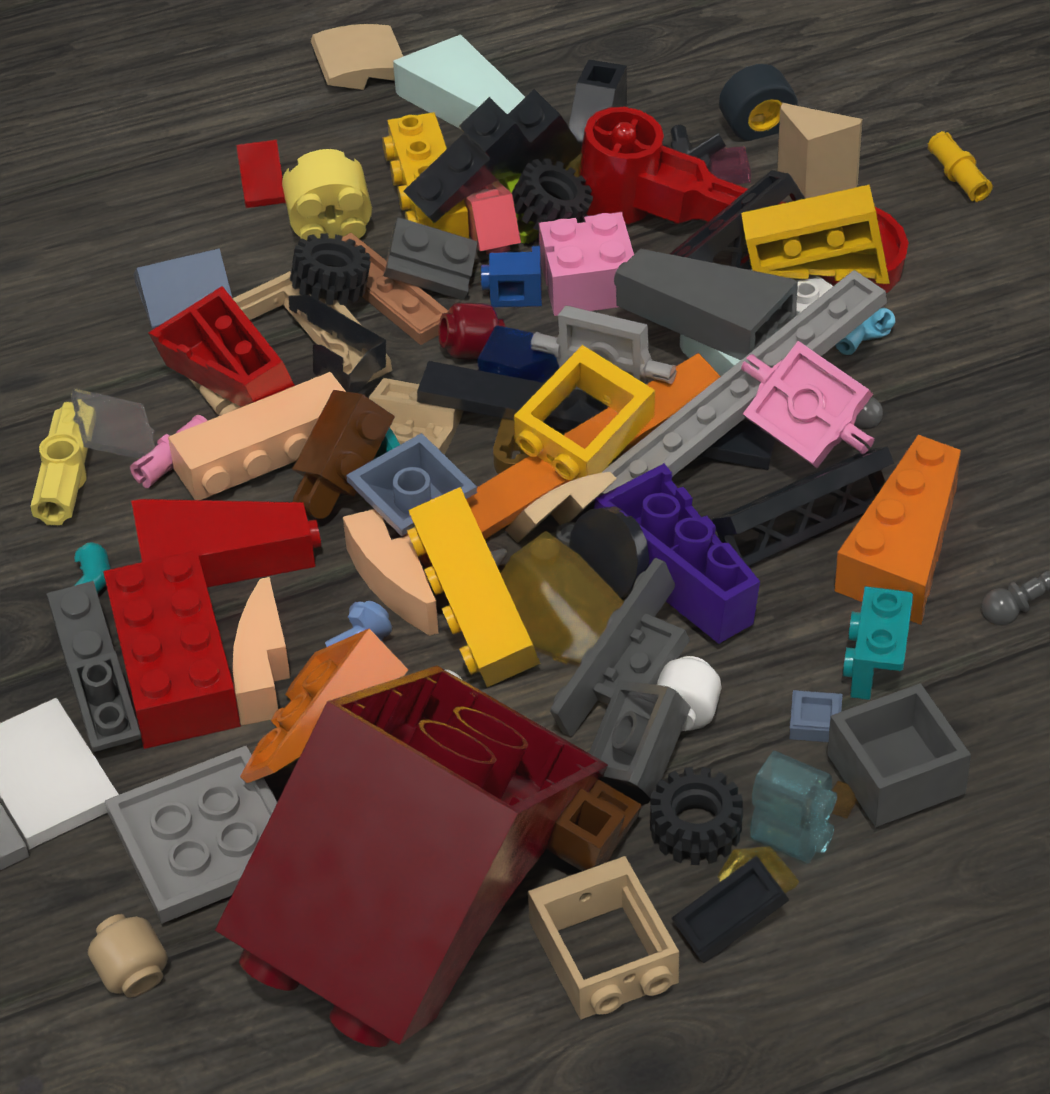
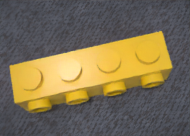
M435 112L406 115L401 118L387 120L389 136L382 137L383 150L386 161H390L393 185H401L397 187L401 210H408L405 212L406 220L469 239L468 211L464 200L444 214L436 223H433L404 193V190L447 149Z
M461 487L409 509L408 511L415 527L407 530V533L418 557L427 553L432 566L424 569L435 595L442 592L446 594L450 605L441 609L452 634L455 635L461 631L463 632L468 645L459 648L470 674L473 675L480 671L486 686L489 687L541 664Z

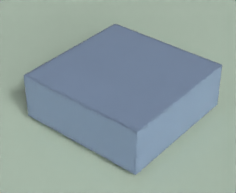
M793 690L789 739L828 742L830 716L841 712L842 694Z

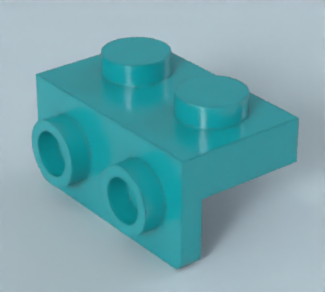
M864 587L861 612L852 611L848 640L856 641V647H846L843 677L852 678L851 698L870 700L875 668L895 671L903 670L913 594L911 592Z

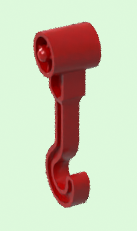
M609 107L596 112L587 121L584 131L579 176H583L586 180L583 186H590L592 190L590 195L593 196V201L586 212L588 216L622 212L625 224L642 220L648 213L678 224L692 219H702L709 222L748 189L717 178L709 172L704 160L663 146L664 134L661 125L652 116L641 110L628 107ZM875 207L890 284L876 283V280L873 278L867 279L888 293L900 281L909 242L904 228L889 213ZM818 275L832 286L839 282L835 281V276Z

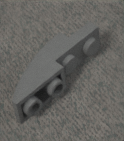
M94 581L47 593L62 653L92 751L96 752L141 739L140 730L116 651H114Z

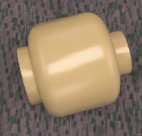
M118 914L107 918L96 928L97 936L90 943L88 956L109 992L124 993L126 997L130 998L136 997L151 990L162 980L164 976L162 971L166 966L168 956L147 919L137 916L125 918L123 914Z

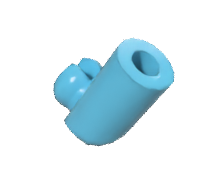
M880 308L838 342L836 348L842 354L851 355L855 352L861 341L883 338L890 333L891 328L895 325L894 314L887 308Z

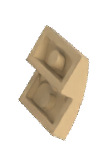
M379 24L341 26L313 34L311 38L313 49L327 85L364 90L368 77L395 81L393 60L403 57V54L391 26Z
M383 378L369 396V399L395 416L390 428L400 445L422 433L445 455L459 425L463 410L417 402V390L420 384Z
M604 472L567 482L534 501L505 530L518 543L550 514L560 525L570 522L617 478L611 472Z

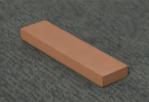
M349 233L342 237V241L345 242L349 238L356 241L355 247L362 245L366 248L365 253L370 254L371 263L367 286L362 297L420 345L438 336L441 315L448 313V310L420 287L384 277L383 273L387 261L354 234Z

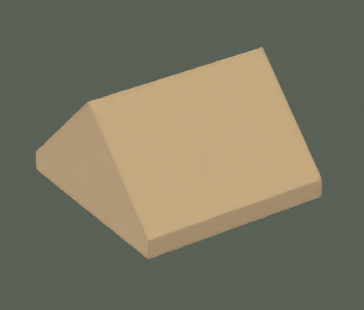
M782 103L780 107L778 171L789 173L805 198L857 187L862 119Z

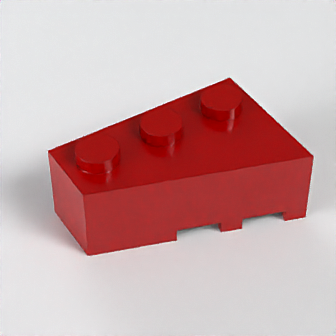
M223 286L148 332L166 366L240 407L295 386L281 358Z

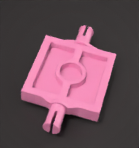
M797 341L787 356L772 368L754 354L749 355L746 359L759 370L747 362H743L742 371L761 382L756 397L744 411L743 415L814 467L818 468L832 448L842 440L861 454H865L869 449L856 438L869 447L873 445L874 438L854 426L857 415L873 396L871 391L801 342Z

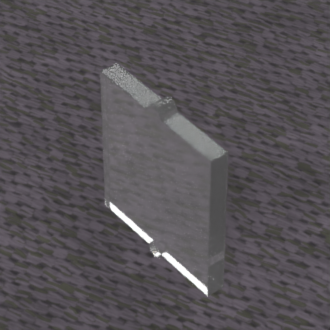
M73 389L70 394L75 411L73 421L79 426L84 447L137 459L145 456L155 448L152 437L154 429L149 426L143 404Z

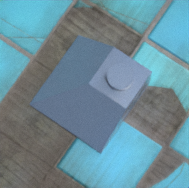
M422 433L346 475L347 482L401 536L407 534V530L415 527L409 514V509L461 487L466 499L477 493V486Z

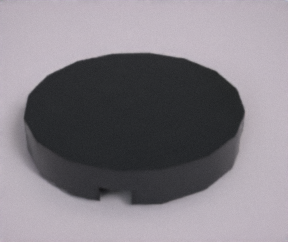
M615 506L588 510L577 519L570 534L568 550L572 571L579 585L591 597L602 602L627 599L633 590L637 577L643 571H646L649 565L647 540L639 523L632 516L626 517L620 512L622 509Z

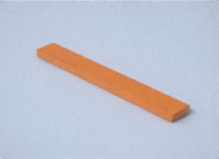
M699 353L676 366L677 373L672 384L655 379L646 384L655 390L654 417L616 458L630 450L721 377ZM608 407L567 432L564 436L585 449L615 418L618 412ZM528 456L477 487V493L466 500L484 539L511 524L525 508L538 498L573 480L561 477L552 465L540 457ZM427 553L418 557L426 568L432 566Z

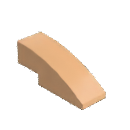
M375 509L344 516L346 549L356 570L368 587L388 608L406 622L429 636L438 634L436 600L409 535L391 540L383 517Z
M270 577L260 579L251 593L240 618L234 642L233 678L241 726L271 720L278 710L274 681L290 678L286 645Z

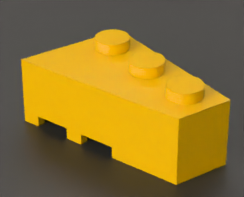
M870 185L741 213L753 271L795 279H808L809 275L835 276V281H841L855 270L866 278L875 279L876 283L890 284Z

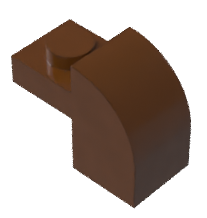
M598 779L589 792L580 788L555 821L547 850L580 871L610 862L613 850L637 819L642 804Z

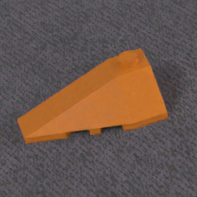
M370 628L316 651L289 686L285 695L291 701L273 715L271 722L277 728L271 730L259 741L240 777L246 783H250L277 772L299 758L327 701L403 677L408 669Z

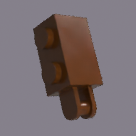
M333 390L292 469L303 476L293 497V502H303L307 516L310 515L314 518L322 519L331 513L340 494L355 496L357 491L347 482L346 475L374 459L395 416L363 394Z

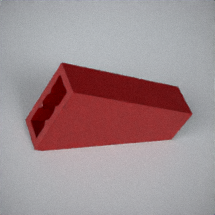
M138 499L131 501L142 562L197 550L207 587L315 567L313 548L321 547L317 520L308 521L303 502Z

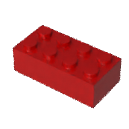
M197 550L103 571L144 749L241 727L234 686Z

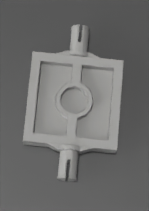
M565 306L558 314V337L536 332L531 340V345H533L531 349L533 351L555 355L560 367L583 345L645 384L649 383V378L672 384L677 373L676 365L652 360L648 351L647 324L571 306Z

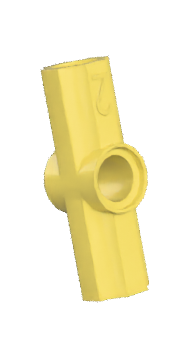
M64 402L60 409L54 411L49 435L39 446L42 463L31 502V511L33 517L41 519L46 525H62L66 519L72 517L78 489L84 485L87 479L84 463L94 425V416L91 410L85 409L79 402Z

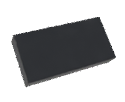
M756 855L673 916L672 920L698 957L705 963L787 903L789 898Z

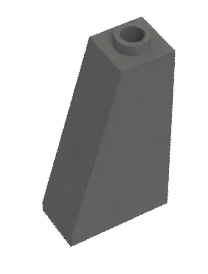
M640 249L627 262H623L618 267L614 276L616 306L739 360L746 357L796 315L798 281L788 277Z

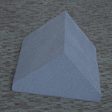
M220 248L138 267L133 274L152 330L221 286L232 297Z

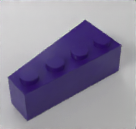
M665 463L595 498L594 509L615 506L622 509L620 512L626 517L632 516L639 523L647 540L649 565L655 558L665 561L674 580L675 588L666 602L718 644L754 624L760 580L729 543H722L715 534L716 526L708 516L701 517L692 506L693 498L684 487L677 488L672 481V472Z

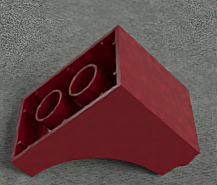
M437 665L327 701L215 931L244 948L239 958V963L244 971L254 979L267 986L285 991L295 990L300 983L333 1003L334 1007L330 1012L329 1018L332 1024L344 1035L372 1047H385L390 1039L400 1045L437 1018L451 990L489 927L517 886L548 848L555 821L580 788L589 792L598 779L601 781L608 764Z

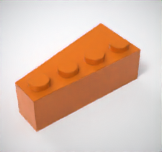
M921 435L916 437L838 551L835 592L860 602L863 601L865 586L911 592L913 594L910 621L922 625L936 563L939 559L944 532L946 531L956 493L960 449Z

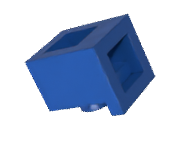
M532 246V252L489 253V265H481L482 290H490L492 307L542 306L540 246Z

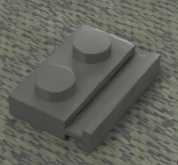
M398 217L393 226L386 259L387 264L383 276L464 300L469 291L468 284L472 275L478 241Z

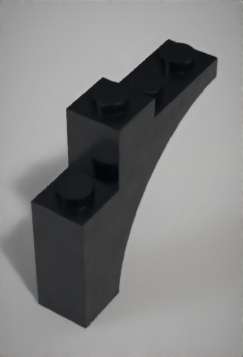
M535 89L508 114L488 97L459 125L464 133L404 190V193L433 223H436L444 214L474 192L497 180L522 173L528 163L531 164L533 160L538 159L542 163L544 159H550L554 166L559 161L564 163L563 169L568 171L570 167L573 168L581 160L582 146L561 114Z

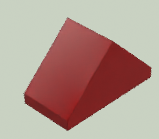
M277 139L236 145L246 208L286 203L282 187L283 178Z

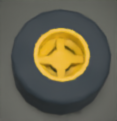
M755 64L738 71L725 83L719 96V108L736 136L744 141H752L778 134L782 103L798 105L795 92L781 71L768 64Z

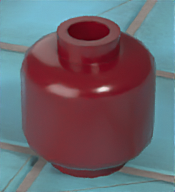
M455 303L449 308L448 313L441 315L438 330L439 342L441 347L446 348L449 355L454 358L486 360L494 354L497 345L503 344L505 339V323L503 319H498L497 313L491 305L485 303Z

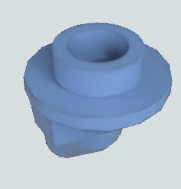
M366 601L365 603L354 602L349 608L348 616L353 628L327 640L325 644L328 647L369 628L382 640L392 631L389 614L381 605L373 601Z

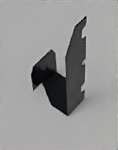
M310 295L289 296V310L296 314L297 310H300L307 315L309 322L331 335L332 331L337 333L338 339L362 352V348L367 350L352 372L347 374L343 371V357L323 345L313 344V373L317 377L331 372L346 392L358 393L373 374L386 367V339Z

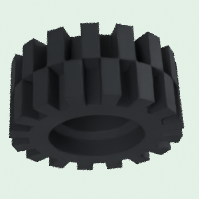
M538 159L533 160L531 164L528 163L512 191L513 201L516 204L515 212L517 214L524 213L522 220L526 224L530 221L534 222L535 226L533 228L538 231L539 223L555 221L557 219L576 218L577 223H581L593 201V196L590 195L592 192L590 186H583L586 182L584 177L579 176L576 178L574 176L576 170L571 167L568 171L563 169L564 163L559 161L556 162L555 166L552 165L550 159H544L542 163Z
M321 233L320 239L314 234L309 235L307 240L303 238L299 240L298 245L294 249L290 274L292 287L295 290L300 289V295L311 294L317 300H320V298L325 299V304L333 305L334 300H338L340 305L347 304L348 299L355 302L359 296L362 297L365 294L371 263L370 254L365 253L366 248L362 245L355 247L356 241L350 238L346 242L342 241L343 236L335 234V239L329 238L328 233Z
M693 767L684 768V777H680L675 770L668 774V783L661 779L656 784V792L652 791L650 798V830H652L654 844L660 843V851L665 856L673 850V860L682 863L684 856H690L691 865H700V857L706 856L708 864L717 862L718 851L724 857H727L731 854L732 845L737 847L740 841V833H742L743 798L742 794H738V786L733 781L726 785L727 776L718 772L715 778H711V769L702 767L701 775H694ZM701 808L712 812L716 817L711 821L695 824L681 820L677 817V814L686 809Z

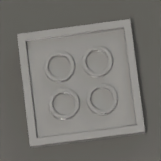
M247 746L105 800L108 815L161 924L231 896L273 813L277 801L264 777L250 783H246L240 777L251 757Z

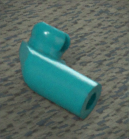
M89 542L79 547L75 552V562L80 561V569L83 570L84 575L74 586L94 581L97 594H99L106 586L103 571L109 570L111 567L107 551L101 545Z

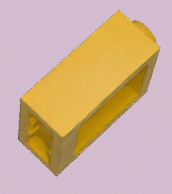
M582 345L514 415L515 442L527 455L531 457L538 456L552 465L555 471L564 479L575 480L588 475L602 473L654 417L655 390ZM576 387L618 412L615 418L585 449L543 423Z

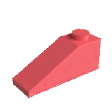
M498 180L464 199L468 211L469 234L472 240L478 241L477 248L479 251L486 250L488 255L489 253L508 252L511 250L510 245L521 243L513 195Z

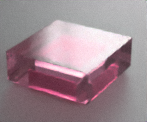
M745 147L723 148L710 157L712 166L709 172L717 178L733 184L751 183V170Z

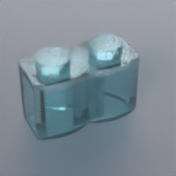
M773 750L756 775L753 786L752 804L755 809L751 822L752 839L808 864L816 852L823 854L828 848L834 833V825L829 823L830 815L837 800V793L831 791L832 776L829 773Z

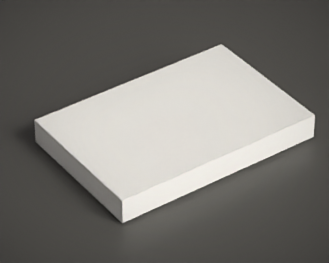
M57 698L0 723V802L29 850L108 813L105 800L119 794Z

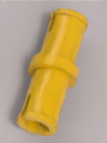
M941 131L930 139L928 150L944 166V173L947 178L952 182H957L971 201L979 202L984 200L991 193L993 185L976 167V160L968 151H963L952 139L949 132Z

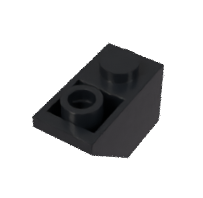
M588 59L576 85L569 128L581 146H583L585 127L591 116L609 107H626V65Z

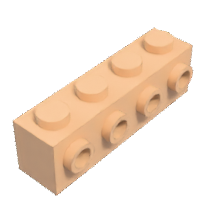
M328 372L168 437L173 468L195 500H202L297 461L332 391L345 390L333 374Z

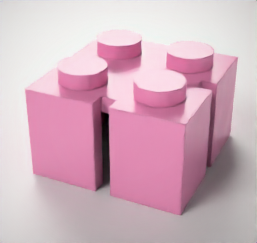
M622 212L584 217L585 222L577 223L576 218L557 219L555 221L539 223L541 267L546 286H548V294L554 316H558L565 306L588 311L618 308L616 306L614 276L618 267L634 255Z

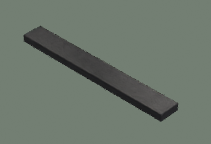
M428 361L417 390V402L514 420V415L545 383ZM574 389L543 423L551 428L571 431L607 409L608 406L585 391ZM741 421L699 456L768 470L776 439L754 423Z

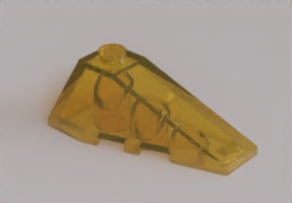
M547 531L514 553L501 573L533 646L551 652L553 660L566 665L569 660L581 663L585 652L595 645L607 628V623L612 613L620 609L624 603L579 554Z

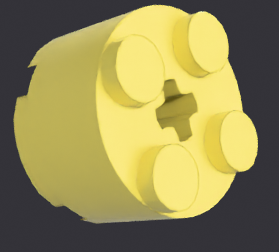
M334 149L316 150L298 158V165L291 172H289L288 168L282 180L290 225L294 232L300 236V239L303 238L307 240L309 235L313 234L320 239L321 233H328L329 238L335 239V234L344 237L349 233L354 234L357 238H361L366 233V225L371 217L372 206L360 162L355 158L352 161L345 157L344 152Z

